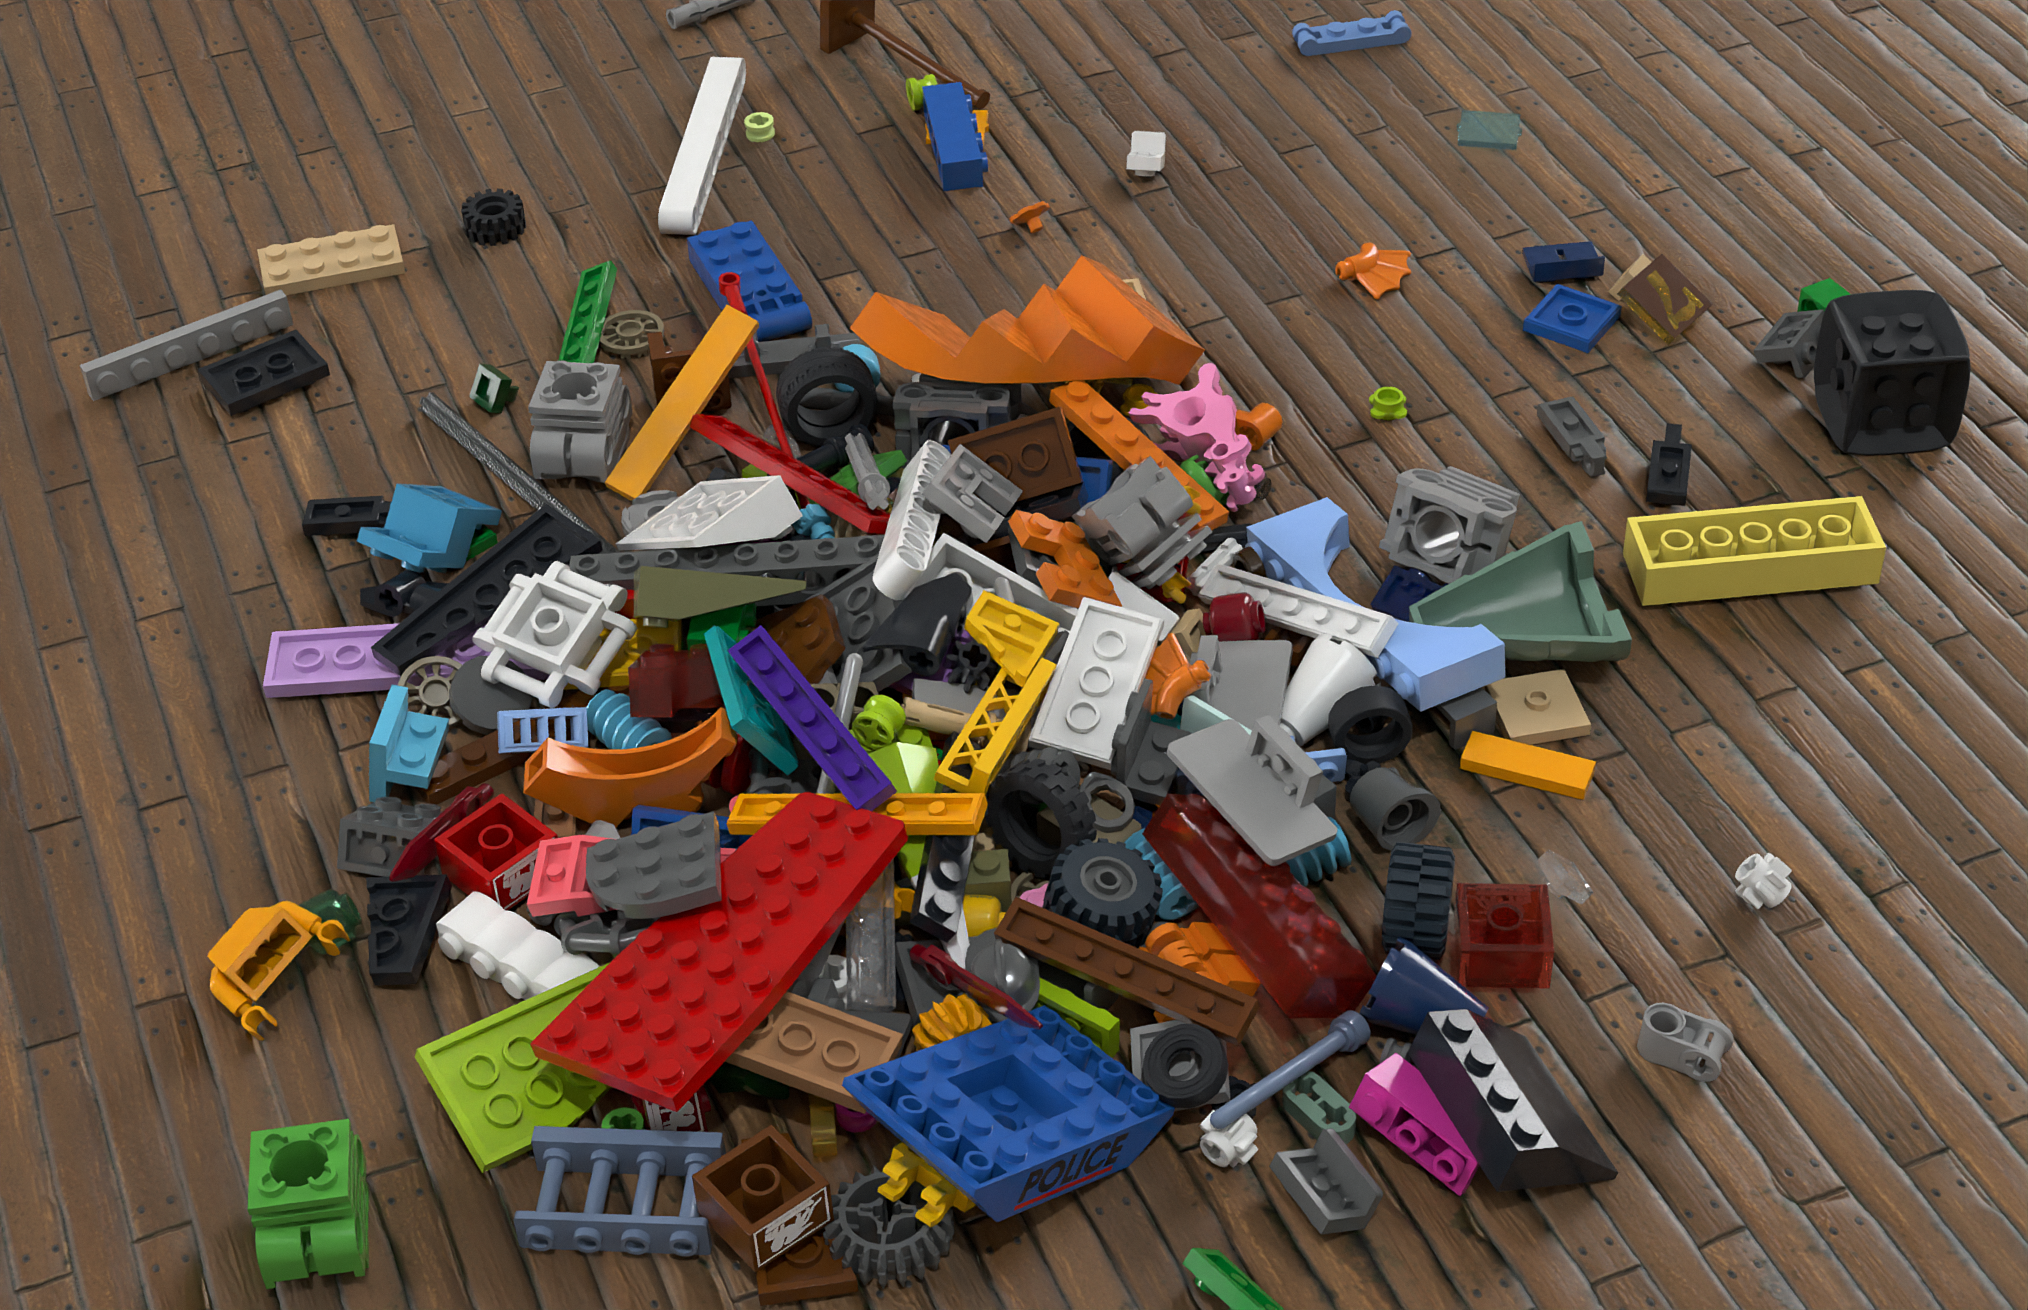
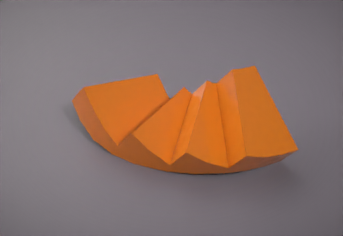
M1083 255L1080 256L1056 290L1043 284L1019 318L1003 309L982 321L971 337L943 314L878 292L874 293L850 327L872 349L904 369L945 380L976 383H1046L1146 377L1165 380L1179 385L1205 351L1203 347L1105 265Z

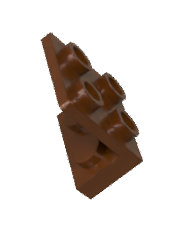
M661 331L647 333L657 405L696 350L672 352L671 345L664 346ZM728 374L702 412L731 408Z

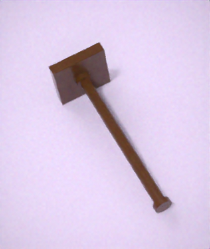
M820 0V49L827 54H831L868 33L929 74H933L943 83L961 82L964 94H970L972 105L977 109H983L990 100L989 92L984 89L978 90L876 24L875 0Z

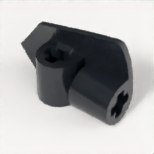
M405 570L379 586L360 588V605L392 617L402 613L411 615L448 583L425 582L419 573Z
M957 573L915 587L863 645V652L887 648L903 649V659L912 672L921 676L935 674L942 664L950 643L961 640L966 621V603L972 593V587Z

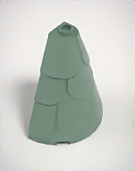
M1582 521L1571 525H1564L1516 552H1510L1476 573L1460 577L1409 607V622L1444 627H1474L1482 624L1505 643V659L1620 661L1628 658L1632 644V638L1620 610L1608 611L1593 577L1594 549Z

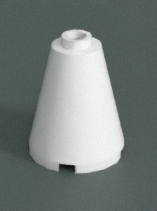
M1332 634L1318 635L1311 643L1286 689L1280 727L1290 736H1294L1295 743L1299 747L1329 728V712L1337 700L1357 688L1375 686L1373 678L1377 671L1372 663L1361 651L1346 640H1343L1340 645L1330 641V638L1333 636Z

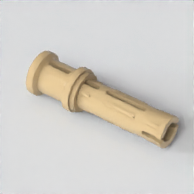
M906 696L903 700L904 704L901 705L906 715L904 724L951 735L954 731L960 734L972 715L960 710L921 702ZM987 713L991 723L1003 720L997 718L996 713ZM1029 722L1012 750L1013 754L1022 751L1026 752L1031 733V722ZM987 736L969 739L978 743L982 748H986L989 743Z

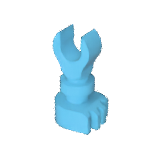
M807 504L805 509H800L803 516L792 524L797 533L810 536L811 540L835 538V532L829 525L831 518L823 506Z

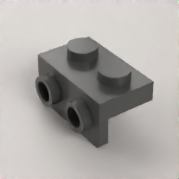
M1333 1128L1323 1129L1313 1148L1276 1152L1269 1166L1281 1181L1285 1190L1290 1193L1309 1218L1311 1224L1321 1235L1365 1229L1383 1197L1382 1189Z

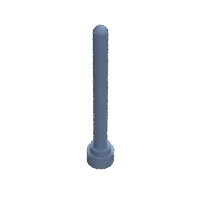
M1352 1010L1346 1011L1335 1018L1330 1024L1327 1036L1214 1111L1210 1117L1212 1126L1216 1129H1224L1335 1052H1353L1367 1043L1370 1039V1027L1365 1018Z

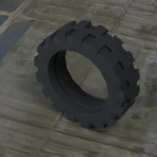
M1025 759L999 775L989 785L987 791L989 796L986 797L988 814L985 818L987 826L993 829L994 834L992 837L997 846L1001 844L1004 849H1008V859L1019 863L1018 868L1027 873L1033 871L1035 876L1045 878L1049 874L1051 876L1055 861L1059 854H1064L1065 848L1071 844L1079 847L1081 840L1090 839L1094 841L1096 839L1097 829L1093 828L1096 818L1094 811L1089 810L1087 805L1089 799L1086 793L1079 791L1076 787L1078 783L1071 775L1065 776L1061 773V767L1055 764L1046 765L1045 760L1035 759L1030 762L1029 759ZM1020 790L1030 792L1042 799L1053 811L1060 826L1062 837L1060 846L1047 843L1039 838L1028 826L1020 808Z

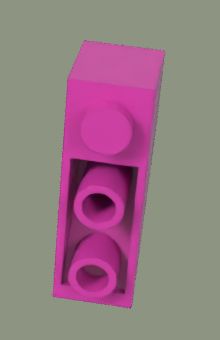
M1393 1054L1364 1075L1349 1108L1457 1195L1461 1196L1467 1190L1479 1167V1163L1420 1071L1399 1054Z

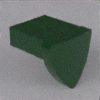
M724 1062L710 1078V1081L719 1093L748 1091L757 1097L768 1100H782L789 1097V1085L728 1062Z

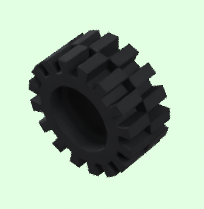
M497 188L496 192L486 189V194H482L480 191L474 193L475 198L469 196L466 199L467 203L463 202L461 212L467 238L470 237V241L474 243L479 241V245L483 246L487 242H490V246H496V242L501 241L503 245L508 243L507 239L510 238L514 241L518 239L517 234L522 235L524 233L526 220L523 202L518 194H513V191L507 190L504 193L503 189Z

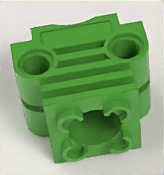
M349 1119L251 1132L247 1209L249 1215H252L251 1222L253 1228L256 1227V1254L266 1289L276 1288V1282L308 1278L310 1272L318 1271L319 1276L354 1271L355 1277L365 1276V1268H369L368 1217L370 1191L366 1180V1157L359 1135H354L353 1131H351Z

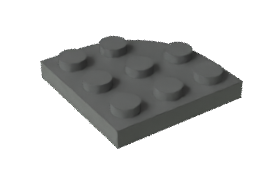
M714 811L702 815H688L678 822L661 827H647L640 830L637 834L616 840L605 839L598 842L595 846L588 847L586 854V879L597 904L607 912L610 910V907L622 910L626 918L646 919L668 916L721 901L720 831Z

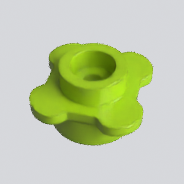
M1395 387L1379 388L1369 397V403L1373 405L1370 415L1375 419H1402L1407 416V409L1403 405L1406 402V397L1401 390Z

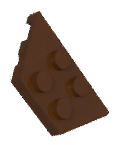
M823 594L762 617L755 624L756 628L762 625L810 684H818L826 670L836 662L846 649L833 603Z

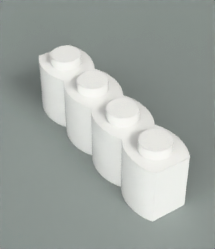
M472 892L436 923L439 934L438 944L449 958H458L463 962L470 963L473 970L484 979L490 978L502 983L505 990L516 999L522 998L527 1000L600 967L583 953L573 955L564 951L558 938L546 931L537 930L522 916L512 911L504 910L496 901L480 892Z

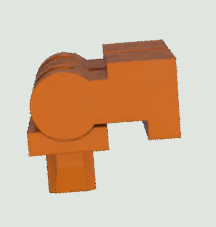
M1192 922L1189 928H1180L1175 923H1165L1155 928L1148 935L1145 942L1146 947L1138 948L1252 997L1261 984L1244 957L1237 955L1239 952L1238 948L1222 924ZM1156 1010L1153 1013L1158 1023L1176 1020Z

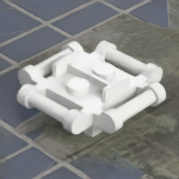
M559 561L553 562L544 576L535 573L532 578H529L522 574H516L509 584L510 591L486 626L479 628L472 637V641L479 648L491 652L482 666L481 678L493 684L501 682L539 698V703L549 708H555L562 699L563 689L567 683L575 685L586 694L594 695L601 685L599 679L625 640H630L638 629L633 621L615 613V611L621 610L627 600V590L615 584L609 587L572 572L568 565ZM603 629L612 630L601 646L602 640L599 635ZM595 655L594 659L592 660V662L590 663V665L588 666V668H587L586 671H585V668L587 667V665L589 664V662L591 661V659H592L593 656ZM511 658L550 676L544 683L506 667V664Z

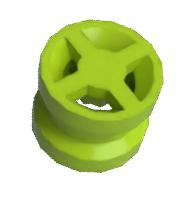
M933 74L925 75L920 80L915 78L906 79V93L912 111L920 110L923 106L922 87L937 85Z
M872 696L865 704L864 712L859 713L852 723L854 735L861 743L872 749L878 750L889 746L894 739V733L898 732L905 723L906 715L904 709L898 702L888 696Z

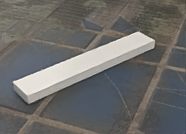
M1219 563L1198 594V597L1204 603L1210 605L1213 598L1217 596L1247 592L1255 601L1259 600L1262 603L1266 623L1313 638H1317L1321 634H1332L1333 636L1330 638V641L1340 645L1343 640H1346L1363 654L1375 658L1379 657L1399 624L1390 615Z

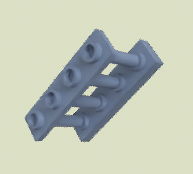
M534 1126L531 1143L538 1171L545 1172L536 1211L515 1212L514 1225L520 1247L531 1248L537 1251L549 1249L579 1250L586 1253L612 1251L628 1252L635 1255L664 1253L692 1256L709 1255L711 1253L712 1241L708 1219L699 1217L692 1175L726 1154L723 1133ZM564 1172L592 1173L583 1213L555 1212ZM611 1174L639 1175L631 1215L603 1214ZM659 1175L686 1176L679 1217L651 1216Z

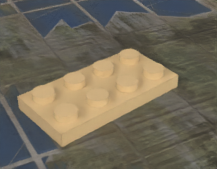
M394 224L387 226L376 225L370 229L354 232L343 231L332 236L306 238L300 242L284 245L273 244L267 248L257 249L266 295L278 290H282L285 295H291L405 273Z

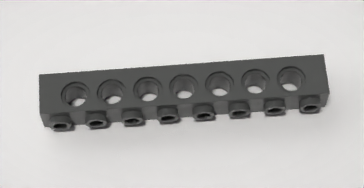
M884 535L571 556L569 567L570 571L610 587L615 584L626 590H634V572L640 566L806 581V589L801 592L755 602L756 606L798 604L879 554Z

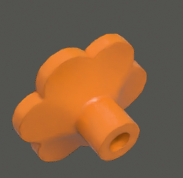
M1045 201L1038 202L1033 206H1027L1019 210L1009 220L1014 225L1027 223L1030 232L1036 233L1044 228L1039 216L1049 210L1050 206Z

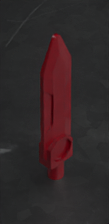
M487 783L481 784L478 788L467 786L455 797L454 802L407 844L393 868L389 880L396 882L415 877L438 855L434 839L484 806L494 796L493 788Z
M916 944L911 948L910 959L923 966L929 976L942 985L948 987L952 984L1020 1026L1039 1030L1043 1027L1035 1017L1012 997L958 966L948 953L932 944L928 948L922 944Z

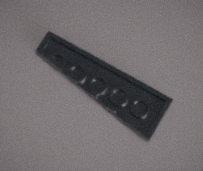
M545 504L371 646L374 658L401 677L404 671L414 662L422 658L436 656L487 624L510 591L509 584L516 574H522L529 578H532L535 573L544 576L550 565L555 561L569 566L571 556L599 554L603 550L601 540Z

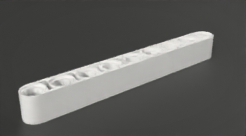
M711 57L660 204L658 225L661 234L696 235L744 88L746 78L744 58Z

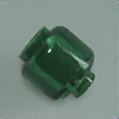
M327 889L299 904L304 909L321 917L322 923L328 920H337L342 924L350 941L340 937L332 940L337 948L356 938L358 933L357 926L362 924V919L348 893L340 894L336 890ZM316 935L303 947L305 948L310 945L317 953L327 954Z

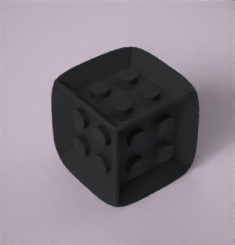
M1927 290L1865 292L1845 295L1831 300L1825 309L1820 326L1814 362V384L1819 410L1837 447L1845 453L1854 455H1890L1931 451L1950 445L1955 439L1961 424L1969 388L1971 366L1967 340L1946 300L1940 294Z

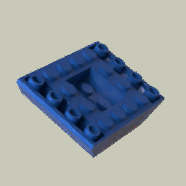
M1046 1006L1028 1011L1043 1025L1040 1030L1020 1026L1012 1020L1006 1019L844 1077L842 1086L871 1116L996 1222L1129 1167L1169 1121L1175 1110V1107L1159 1100V1095L1126 1070L1122 1063L1111 1058L1093 1044L1090 1038L1079 1033L1064 1021L1057 1012Z

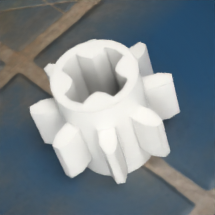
M1767 853L1764 858L1759 854L1751 855L1743 861L1736 871L1735 878L1741 885L1735 892L1756 909H1759L1763 903L1768 908L1775 907L1787 897L1791 890V883L1785 877L1792 870L1771 853Z
M1213 1110L1199 1125L1205 1132L1200 1138L1202 1152L1211 1162L1220 1167L1230 1165L1234 1168L1238 1163L1245 1165L1258 1151L1256 1145L1252 1143L1257 1138L1256 1124L1247 1114H1244L1224 1129H1216L1210 1122Z

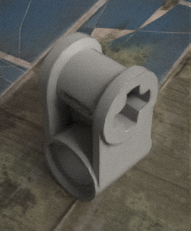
M1655 1003L1645 1010L1637 1049L1639 1054L1650 1063L1659 1064L1687 1074L1695 1080L1708 1082L1717 1079L1722 1070L1721 1057L1723 1053L1729 1051L1734 1040L1731 1030L1717 1020L1703 1018L1679 1009L1672 1004ZM1712 1033L1713 1038L1711 1042H1708V1035ZM1703 1058L1706 1061L1704 1066L1700 1067L1699 1064L1701 1059Z

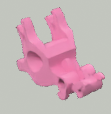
M1208 363L1199 369V384L1189 391H1178L1164 395L1145 392L1141 397L1144 403L1150 406L1144 409L1132 408L1128 414L1133 422L1162 426L1160 428L1162 436L1171 441H1166L1164 444H1154L1171 459L1184 462L1192 456L1198 455L1199 458L1195 460L1196 463L1206 461L1209 464L1205 469L1206 474L1209 477H1215L1213 483L1221 493L1229 492L1227 506L1230 511L1236 512L1238 509L1236 505H1244L1253 501L1256 496V490L1253 486L1264 479L1265 472L1262 466L1258 464L1252 466L1254 471L1248 470L1246 457L1251 451L1252 446L1246 435H1237L1235 433L1236 405L1231 396H1222L1223 391L1219 385V371L1215 364Z

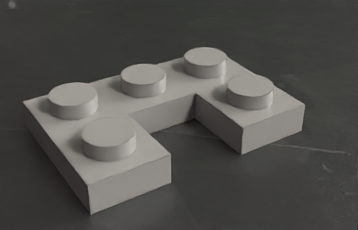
M959 444L921 495L928 499L933 509L939 513L948 514L959 522L963 531L969 536L980 538L987 543L1004 519L996 511L1006 515L1023 491Z

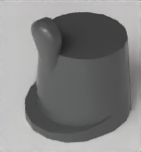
M1393 767L1375 768L1367 772L1357 781L1350 795V806L1379 844L1392 851L1397 842L1414 844L1420 842L1432 831L1440 816V802L1436 796L1424 788H1415L1403 779L1397 769Z

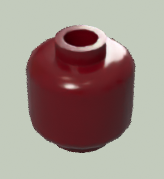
M1247 592L1217 596L1211 601L1209 612L1203 613V627L1206 636L1218 635L1219 642L1258 640L1259 634L1265 632L1266 622L1262 603L1259 600L1255 601Z

